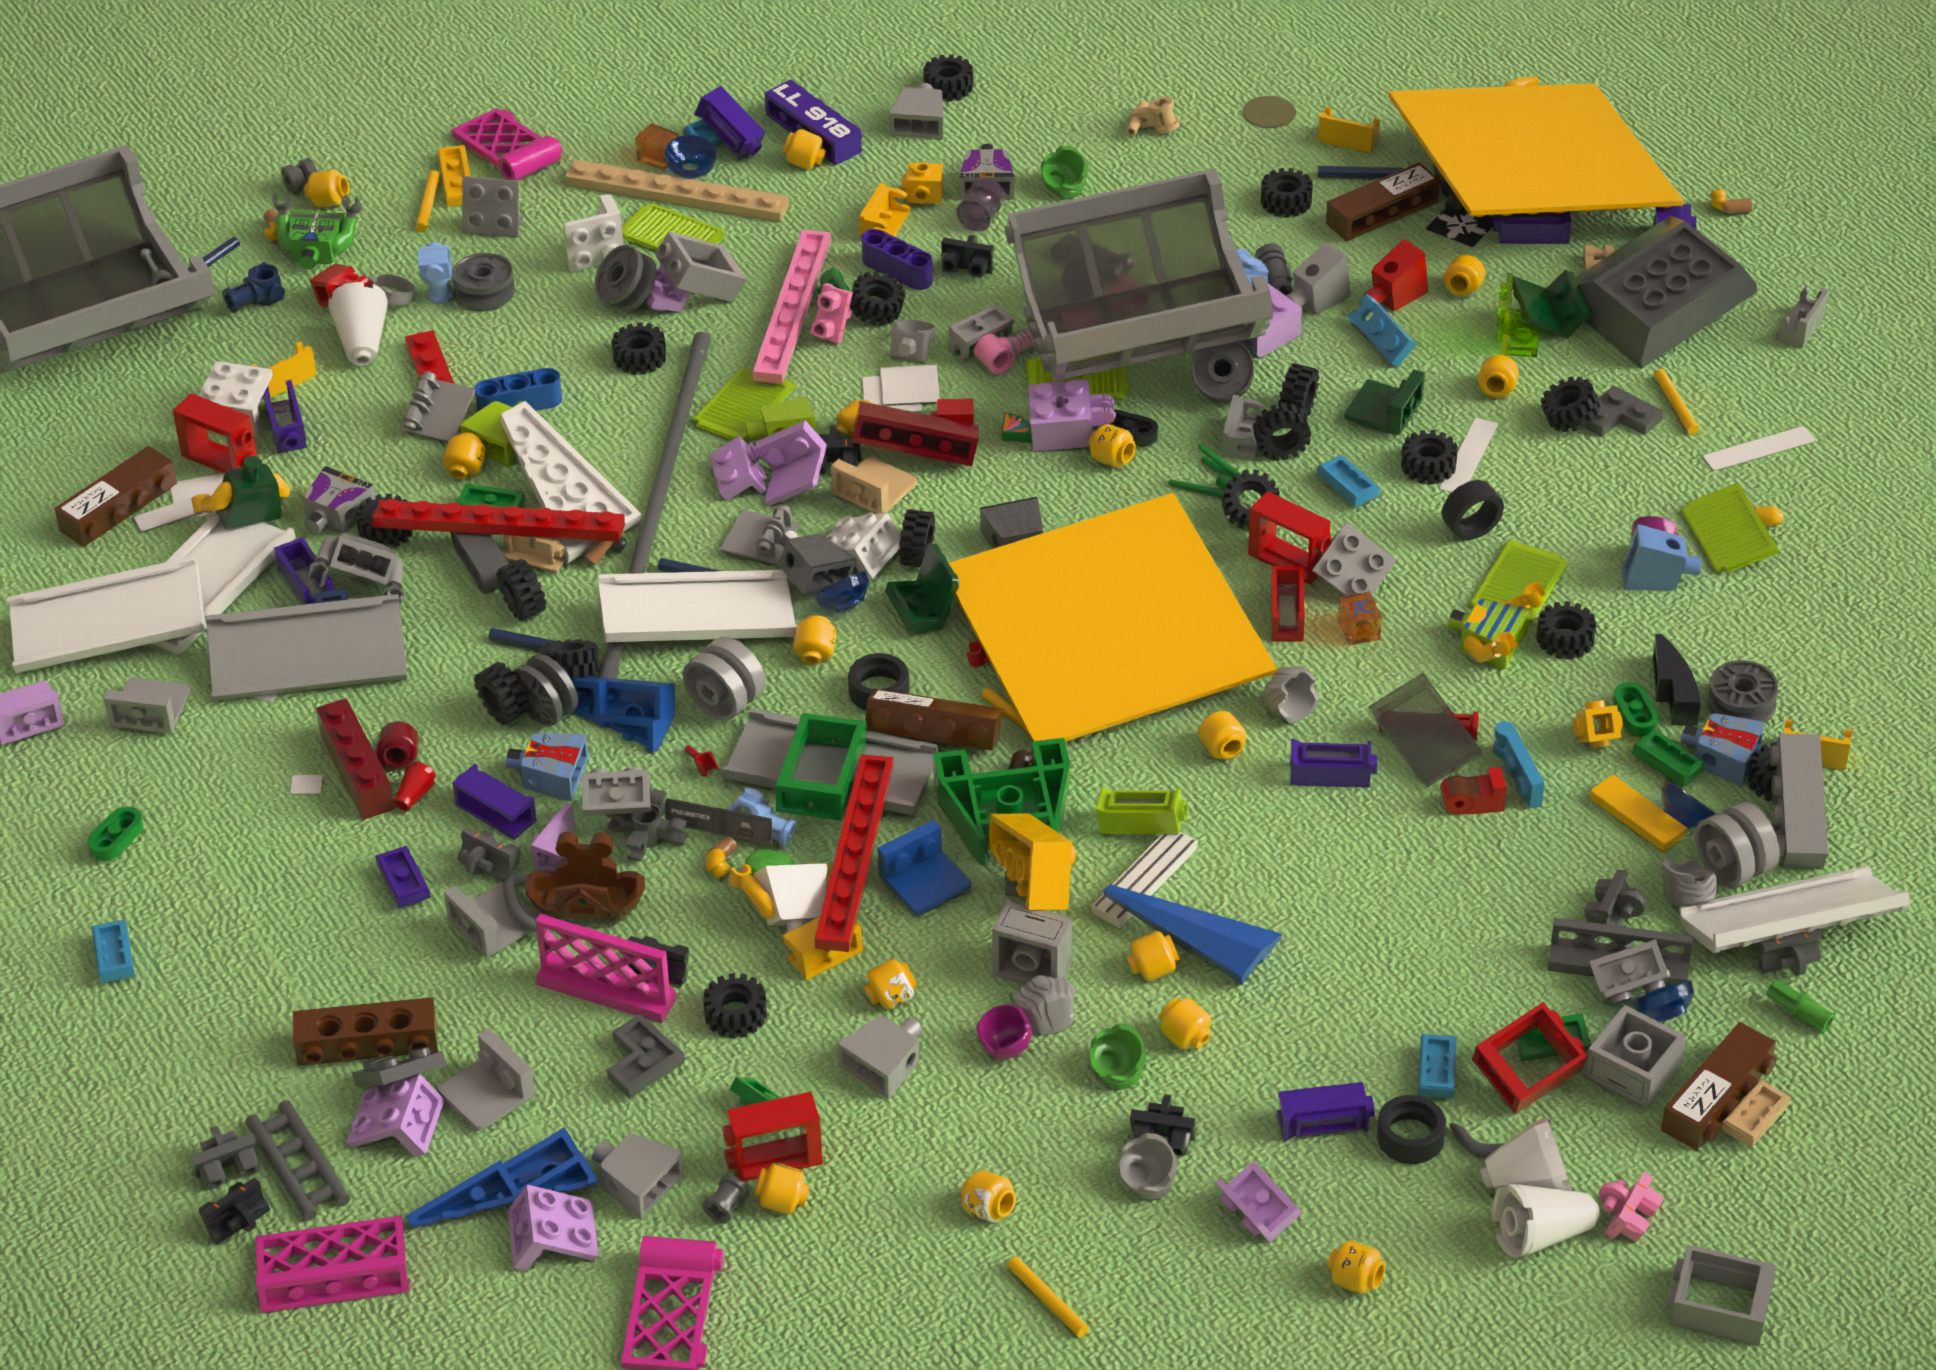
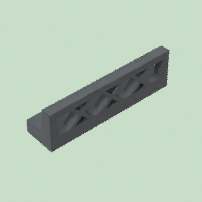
M1554 918L1547 971L1594 977L1589 961L1631 948L1633 946L1630 943L1633 941L1646 943L1656 939L1666 969L1669 970L1671 976L1669 981L1664 982L1665 986L1686 989L1693 936ZM1559 931L1574 932L1578 937L1574 939L1559 937ZM1604 936L1609 937L1613 941L1608 944L1600 943L1595 938ZM1670 945L1684 947L1683 954L1668 952L1665 947Z

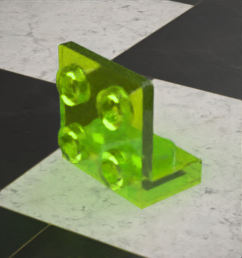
M1507 273L1506 283H1500L1499 301L1504 302H1499L1497 324L1503 325H1497L1496 343H1501L1502 355L1537 358L1539 327L1526 323L1522 318L1521 309H1511L1513 273Z

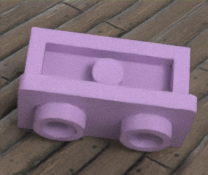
M660 265L659 269L656 268L655 284L646 301L650 308L656 311L682 312L691 292L677 289L662 265Z
M738 436L710 454L720 495L726 501L750 486H753L761 495L767 491L764 483L766 474L758 462L761 457L755 451V446L752 443L748 445Z
M1255 1161L1251 1162L1228 1185L1221 1178L1216 1182L1218 1187L1224 1192L1219 1196V1199L1232 1213L1239 1209L1245 1215L1241 1222L1255 1237L1261 1232L1271 1242L1302 1214L1300 1209Z

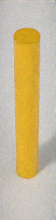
M435 170L429 172L415 225L416 230L419 232L426 231L440 178L439 172Z
M1656 370L1654 377L1688 434L1693 435L1697 433L1699 426L1665 370Z
M986 687L982 691L981 697L993 707L1002 708V714L1026 731L1014 706L993 689Z
M1013 1257L1008 1262L1007 1267L1076 1336L1080 1338L1088 1332L1089 1326L1018 1257Z

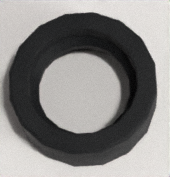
M1468 481L1457 487L1448 496L1443 504L1442 519L1459 539L1473 540L1484 536L1497 525L1503 515L1504 503L1503 499L1486 481ZM1484 501L1480 509L1473 515L1462 519L1466 511L1473 505Z
M884 653L869 654L857 659L849 668L848 692L851 701L860 709L866 710L867 699L875 689L865 687L861 683L877 676L888 677L896 681V684L881 690L909 694V671L902 660Z
M1403 1095L1395 1097L1385 1103L1379 1112L1377 1141L1380 1149L1389 1158L1401 1163L1418 1164L1427 1162L1437 1156L1444 1146L1446 1118L1442 1109L1436 1103L1423 1096ZM1411 1119L1425 1123L1433 1131L1425 1138L1405 1139L1396 1135L1390 1129V1126L1397 1121Z

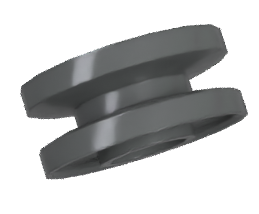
M629 245L616 247L603 259L597 270L595 291L598 297L624 312L634 310L649 297L654 287L657 276L656 264L651 257L639 252L634 247Z
M473 254L458 261L452 269L455 299L460 305L468 309L479 311L492 310L509 302L515 294L512 264L507 258L499 254Z
M1237 341L1196 350L1191 362V374L1196 388L1204 397L1214 402H1230L1233 395H1239L1240 398L1249 390L1254 380V362L1250 351L1242 342ZM1219 363H1227L1231 366V372L1227 376L1220 377L1214 372L1215 367Z
M543 654L534 655L527 660L526 665H521L512 671V675L515 674L518 677V683L523 685V692L527 693L528 698L526 700L530 706L528 707L529 711L526 713L540 725L553 726L561 720L562 715H568L576 709L578 696L572 680L566 671L549 656Z
M1745 660L1726 662L1716 668L1710 676L1708 708L1711 714L1716 713L1766 723L1771 720L1776 712L1778 680L1771 670L1759 663Z

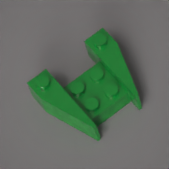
M1064 738L1031 741V767L971 774L966 749L933 753V781L938 804L979 865H985V842L989 841L990 814H1030L1053 830L1061 833L1070 776V760Z

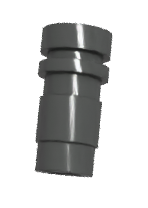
M1270 243L1257 249L1255 258L1261 260L1262 264H1265L1269 271L1268 284L1285 296L1293 291L1291 286L1293 278L1281 246Z

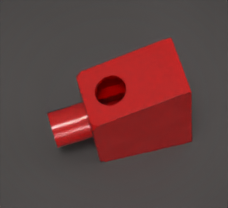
M1403 239L1372 268L1373 287L1365 292L1364 296L1368 294L1379 304L1382 303L1392 311H1397L1428 292L1425 252L1406 239Z

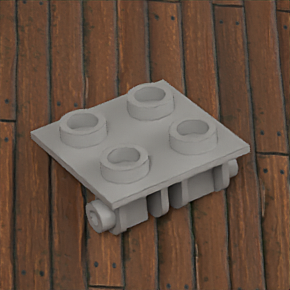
M463 176L462 232L519 237V225L523 223V215L519 214V181Z
M425 371L424 375L419 377L418 385L412 394L413 397L409 402L410 405L406 415L403 416L400 430L448 442L453 436L458 435L460 424L464 420L475 389L437 380L434 373Z
M786 505L776 507L773 511V516L742 509L721 546L720 552L779 564L784 551V547L780 544L781 538L788 531L796 533L800 522L792 520L791 510Z
M1346 522L1339 533H1336L1332 538L1330 546L1312 571L1352 602L1356 603L1370 599L1396 562V559Z

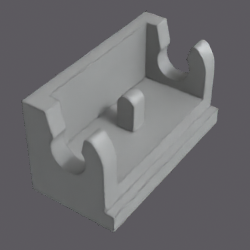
M1805 286L1800 293L1799 302H1797L1789 316H1785L1781 321L1775 340L1803 349L1825 316L1829 290L1821 288L1816 296L1817 300H1813L1808 296L1809 286Z
M995 304L949 326V352L955 355L960 349L961 360L967 359L969 357V347L975 345L983 336L987 334L997 335L1004 331L1003 337L1012 335L1014 319L998 304Z
M1233 395L1223 430L1222 457L1255 461L1258 446L1253 433V423H1256L1255 418L1257 415L1263 416L1259 413H1251L1248 409H1261L1263 404L1260 401L1239 398V395Z

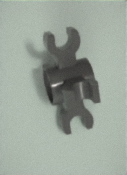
M652 790L650 794L651 812L606 814L608 818H612L608 825L609 830L613 832H622L624 830L633 832L626 843V847L631 848L627 859L641 862L646 848L658 845L662 839H667V841L674 845H684L688 837V833L683 832L687 821L680 818L667 820L661 817L665 814V803L663 801L667 795L666 791Z

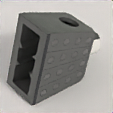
M1037 496L980 507V531L992 549L1043 533Z
M788 531L782 536L780 544L784 547V551L779 562L780 567L803 594L848 585L857 561L849 553L822 534L817 533L800 537L794 531Z

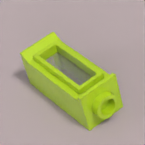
M1101 787L1095 808L1100 834L1179 835L1182 821H1186L1188 817L1187 801H1182L1180 787H1176L1175 791H1111Z

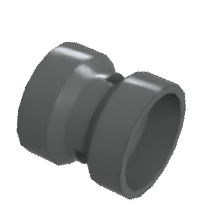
M310 158L300 160L298 165L293 166L290 164L281 168L284 184L292 194L301 191L302 187L308 183L310 175L313 172H318Z

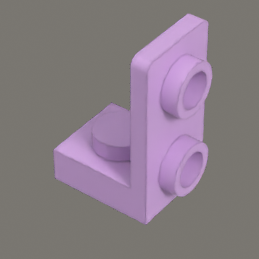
M565 803L558 813L556 812L552 815L549 824L541 834H537L532 840L530 850L535 869L555 871L556 863L560 862L563 858L555 850L556 842L561 833L572 832L575 827L572 805Z

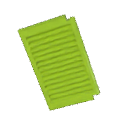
M650 203L649 206H642L622 226L624 240L654 251L658 250L668 231L719 244L724 239L723 234L725 232L722 228L654 203Z
M1093 357L1067 363L1066 371L1116 360V357ZM1041 358L1026 359L1027 396H1029L1028 385L1055 383L1050 372H1044ZM1128 366L1056 381L1088 380L1090 395L1109 394L1113 400L1125 399V395L1129 394Z
M741 367L692 419V422L697 424V428L732 441L740 436L746 442L748 436L745 423L762 420L761 408L783 402L795 389L796 384L784 380L783 384L753 381L754 368L749 367V369Z
M1739 482L1687 502L1688 506L1680 509L1716 573L1724 570L1726 573L1780 553Z
M1509 539L1468 607L1473 608L1476 602L1481 599L1494 602L1509 601L1519 595H1524L1523 590L1530 583L1539 582L1545 591V595L1542 597L1543 601L1540 607L1533 608L1531 605L1529 607L1528 623L1532 624L1568 565V562L1562 560L1560 555Z

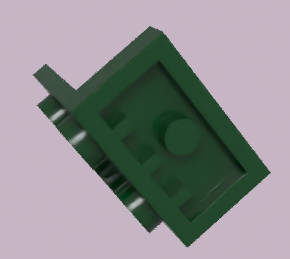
M1565 269L1547 288L1516 276L1509 280L1513 289V296L1521 308L1522 318L1531 326L1535 325L1546 329L1552 334L1556 333L1569 338L1591 316L1576 277L1571 271Z
M1413 370L1407 380H1402L1399 388L1370 379L1366 380L1345 411L1344 418L1400 436L1423 401L1425 373Z

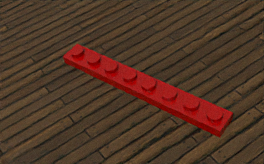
M395 499L379 500L372 517L374 528L614 542L620 541L625 526L624 514L609 511L599 513L583 512L581 510H551L549 508L528 509L518 506L493 507L486 504L476 506L460 505L458 503H429L427 501L405 502Z
M860 755L815 935V949L850 951L893 772V757Z

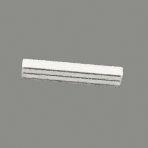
M1179 832V835L1162 834L1112 885L1151 896L1197 849L1198 840L1182 832ZM1104 893L1091 907V914L1117 928H1120L1132 916L1131 913L1104 896Z

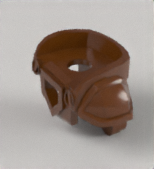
M563 832L558 836L555 848L557 854L563 858L560 862L556 863L555 871L535 870L528 874L525 881V892L532 905L540 910L541 914H546L549 917L556 919L603 918L624 921L626 916L630 915L631 911L637 908L640 898L645 891V877L637 871H622L618 873L617 863L608 857L611 855L613 846L612 837L609 834L599 832L592 836L590 844H579L578 837L574 833ZM582 898L590 903V905H580L576 901Z

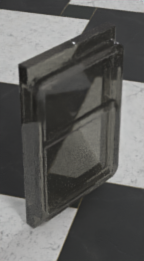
M1424 673L1409 680L1404 685L1368 706L1378 725L1426 788L1482 753V750Z

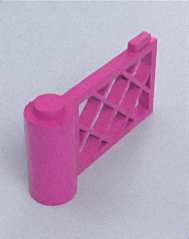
M495 108L451 129L453 138L498 167L506 180L518 181L561 159L562 146L556 138H552L549 135L540 137L517 122L514 115L506 109L499 110ZM496 119L500 121V123H489ZM505 131H515L516 133H503V132H505ZM469 132H477V134H467V133H469ZM484 132H497L496 134H484ZM493 142V144L481 145L480 143ZM500 142H513L512 144H499ZM519 142H530L528 144H519ZM496 153H507L501 157L496 155Z
M643 1236L640 1247L639 1270L621 1360L623 1369L697 1370V1367L705 1368L708 1346L707 1344H702L712 1281L716 1271L722 1272L724 1265V1249H718V1242ZM646 1280L662 1281L667 1286V1288L653 1297L644 1289ZM688 1283L703 1284L702 1291L690 1300L679 1290ZM674 1294L683 1305L667 1315L658 1304ZM652 1308L661 1320L645 1329L639 1322V1317ZM689 1311L696 1319V1324L682 1332L673 1321ZM668 1326L677 1337L661 1347L652 1336ZM645 1340L655 1350L654 1353L646 1358L632 1357L633 1349ZM682 1343L691 1352L689 1362L674 1361L668 1353Z

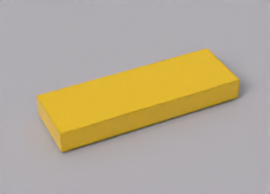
M465 145L438 148V160L447 207L461 206L462 177H471Z
M1611 775L1590 790L1589 799L1663 852L1687 836L1688 828L1615 775Z

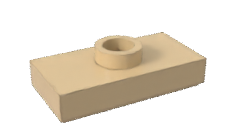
M1760 1079L1723 1121L1721 1130L1752 1148L1789 1106L1791 1097Z

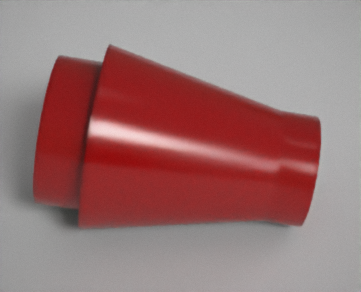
M414 762L412 766H408L398 792L393 799L394 805L402 811L409 812L413 805L435 785L436 773L434 770L422 762Z

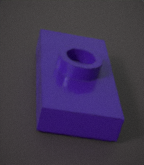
M407 845L375 856L376 865L398 909L430 898L429 888Z

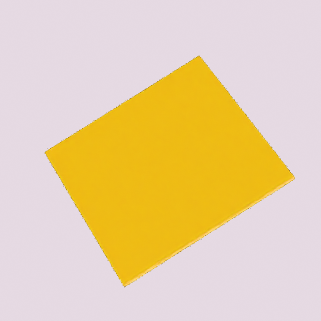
M1595 83L1389 91L1388 97L1470 216L1483 217L1494 214L1508 216L1516 213H1564L1565 211L1590 212L1591 210L1602 209L1615 211L1624 208L1644 209L1645 207L1669 208L1671 206H1683L1684 200Z
M1174 493L949 562V565L959 579V588L955 592V597L1032 741L1064 738L1066 742L1273 675L1277 670L1276 665Z

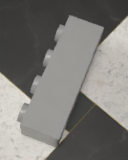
M1780 733L1776 746H1771L1770 765L1776 766V775L1772 777V795L1778 796V805L1774 806L1773 817L1774 825H1780V835H1777V840L1780 848L1779 855L1782 857V868L1823 869L1828 856L1820 734Z

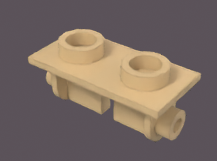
M503 536V542L507 543V546L502 553L507 560L514 562L523 559L532 567L555 573L558 572L566 560L564 556L565 546L561 545L558 540L553 541L537 537L535 541H532V537Z

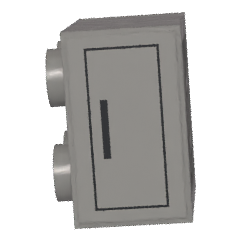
M1007 901L992 928L993 976L1023 985L1039 975L1065 979L1072 966V918L1043 910H1028L1024 904Z
M1624 1005L1589 1047L1585 1077L1647 1108L1682 1065L1687 1036Z

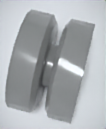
M719 637L704 648L703 653L689 661L682 671L683 683L695 704L706 714L723 721H728L737 716L745 708L746 704L754 701L763 693L766 687V677L760 662L747 647L729 637Z
M1743 801L1723 810L1722 813H1717L1699 821L1695 829V842L1698 854L1705 868L1716 872L1717 882L1722 886L1728 888L1736 887L1751 880L1752 876L1756 877L1774 869L1779 862L1780 848L1774 829L1763 812L1752 803Z

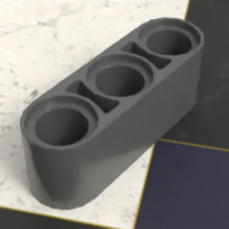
M450 532L452 543L458 556L482 594L499 589L500 585L497 583L498 577L496 575L497 569L509 563L491 534Z

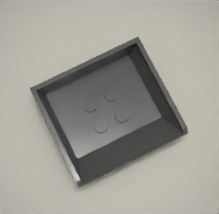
M1668 216L1576 277L1591 313V316L1585 322L1641 368L1757 292L1756 282L1742 265L1686 221L1673 216Z

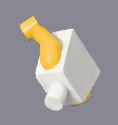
M812 861L810 864L766 866L755 872L754 876L750 875L751 866L744 864L740 873L734 867H731L728 882L734 888H741L761 915L766 918L769 926H787L788 933L820 917L830 879L828 874L830 866L826 863L814 864Z

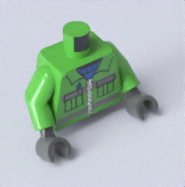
M285 192L286 201L281 204L277 203L276 193L273 194L272 201L275 209L278 211V215H276L278 241L285 251L291 252L292 261L299 263L302 268L310 270L315 268L316 264H331L335 261L338 254L352 245L357 219L354 217L362 210V203L357 196L352 206H349L350 198L348 195L343 196L341 203L347 211L345 217V213L291 211L290 215H287V210L291 207L288 193Z

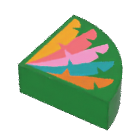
M1004 412L1002 440L1032 442L1030 424L1021 416Z

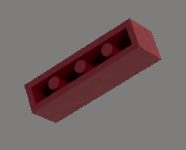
M859 401L852 442L972 466L979 439V425Z
M347 698L316 707L320 736L362 820L394 810L390 782Z

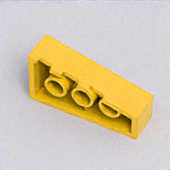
M990 814L988 847L1000 866L1006 867V875L1009 880L1018 882L1019 885H1017L1016 891L1020 897H1027L1025 905L1028 910H1068L1071 866L1074 865L1076 859V851L1072 841L1030 814Z

